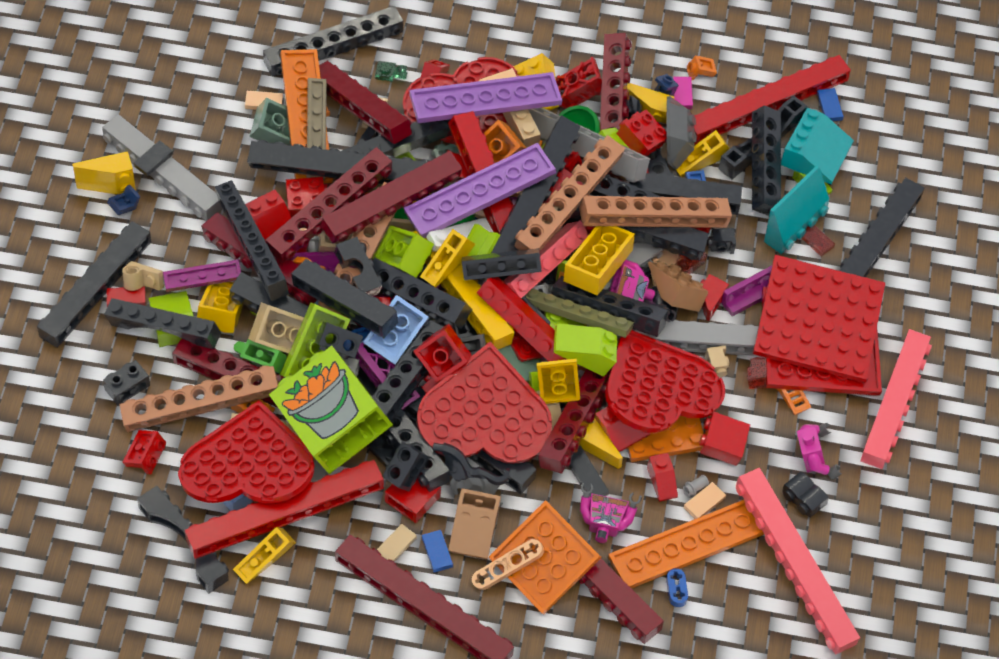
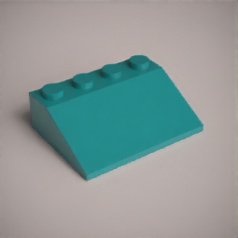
M807 108L784 149L781 166L807 175L818 165L824 182L832 185L854 140L825 114Z
M818 165L770 210L764 242L780 254L786 249L790 250L798 238L801 239L809 227L812 228L818 218L825 216L829 210V196Z

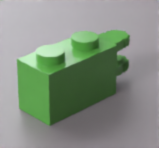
M249 339L246 343L238 341L234 344V351L239 353L241 358L258 367L274 366L276 374L281 373L288 357L277 349Z

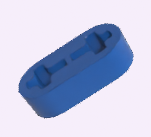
M675 568L668 572L666 578L669 601L675 607H683L688 600L686 577L682 570ZM673 576H677V579H679L678 585H676L675 580L672 579ZM677 591H679V595L682 597L681 600L675 597Z

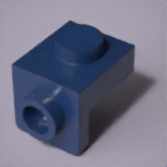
M665 74L656 77L655 81L658 85L654 91L674 96L679 85L671 76Z
M127 185L124 193L110 197L107 203L119 216L135 210L140 195L131 185Z

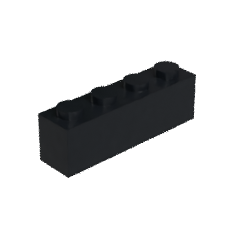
M540 249L462 257L464 280L542 272Z

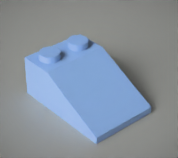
M398 295L395 296L389 305L397 311L398 324L384 339L371 331L363 341L366 346L394 365H396L400 356L407 351L410 343L418 337L422 327L429 321L427 315Z

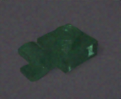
M378 61L375 79L393 81L394 77L407 79V66L399 65L396 67V63Z

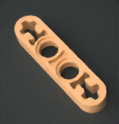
M536 539L525 542L476 571L472 576L473 585L480 590L490 588L539 559L544 553L543 545ZM532 545L538 547L535 554L533 552L528 553L532 550ZM523 550H524L526 553H528V554H527V556H529L528 559L526 558L525 554L522 552ZM516 554L522 557V561L518 565L512 564V557ZM497 565L504 566V572L501 575L494 573ZM487 571H490V574L494 577V579L487 577L489 576ZM480 576H483L484 578L487 577L486 579H484L485 583L483 585L481 583H477L480 581Z

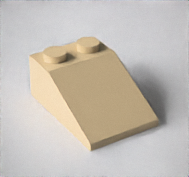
M261 302L248 339L289 354L304 317Z

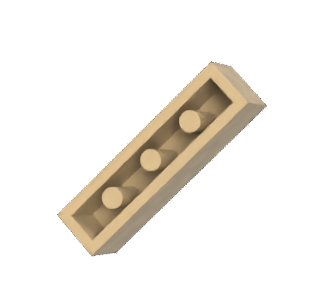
M528 109L503 112L509 127L526 148L536 143L540 144L541 134Z

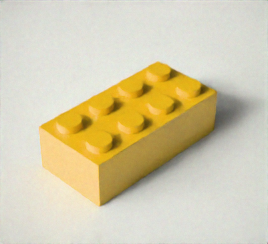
M596 226L565 264L564 282L598 296L633 251L635 234L617 226Z

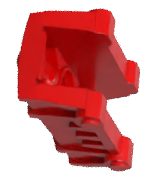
M590 57L591 59L586 62H580L579 66L561 76H557L556 83L559 92L564 91L563 95H561L562 104L559 105L560 107L567 109L579 105L595 95H601L602 78L594 57ZM596 74L593 78L585 80V78Z

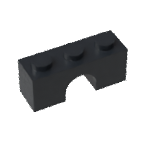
M358 237L336 244L334 253L342 269L354 266L361 272V274L352 278L351 285L361 288L371 297L380 294L383 282L380 275H376L374 263L371 258L368 259L363 242H360Z

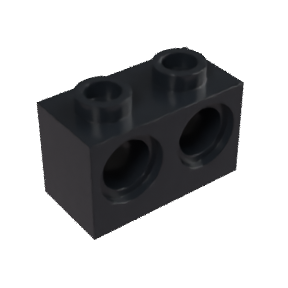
M323 321L315 343L320 345L319 349L323 351L333 346L342 358L348 360L349 356L356 357L363 336ZM328 333L333 334V340L330 343L325 341ZM346 340L351 341V347L348 350L343 348Z
M402 442L396 449L391 462L386 466L382 477L398 488L410 491L429 456L414 446Z

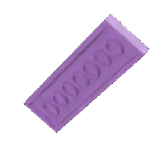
M553 72L414 89L409 92L417 123L452 119L455 115L474 111L475 116L562 104V98Z
M536 143L404 207V212L418 234L425 238L431 231L442 230L556 174V169L540 145Z

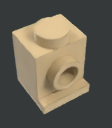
M726 345L707 348L705 360L715 368L714 371L719 378L727 375V368L729 367V359L725 356Z

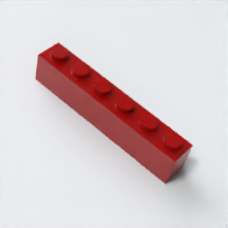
M499 277L487 279L476 293L547 361L567 360L554 353L555 330Z

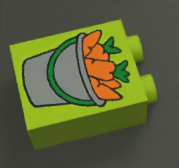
M330 346L325 351L314 354L305 367L293 376L283 378L277 388L269 394L310 453L329 474L393 425L333 346Z

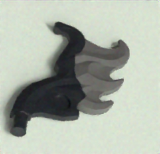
M445 442L444 444H433V451L442 452L445 456V465L450 471V476H452L450 488L456 495L459 493L458 488L495 495L498 487L505 484L509 478V468L505 469L503 475L498 476L480 466L472 467L465 455L453 445Z

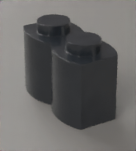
M801 471L783 486L782 492L785 499L796 504L798 511L810 518L828 503V495Z

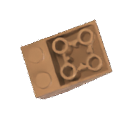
M657 261V263L648 262L657 289L663 300L673 307L700 311L708 294V291L702 287V283L691 279L692 276L682 272V268L678 265L671 264L669 266L662 261Z
M461 489L448 549L449 552L488 560L500 510L501 496Z

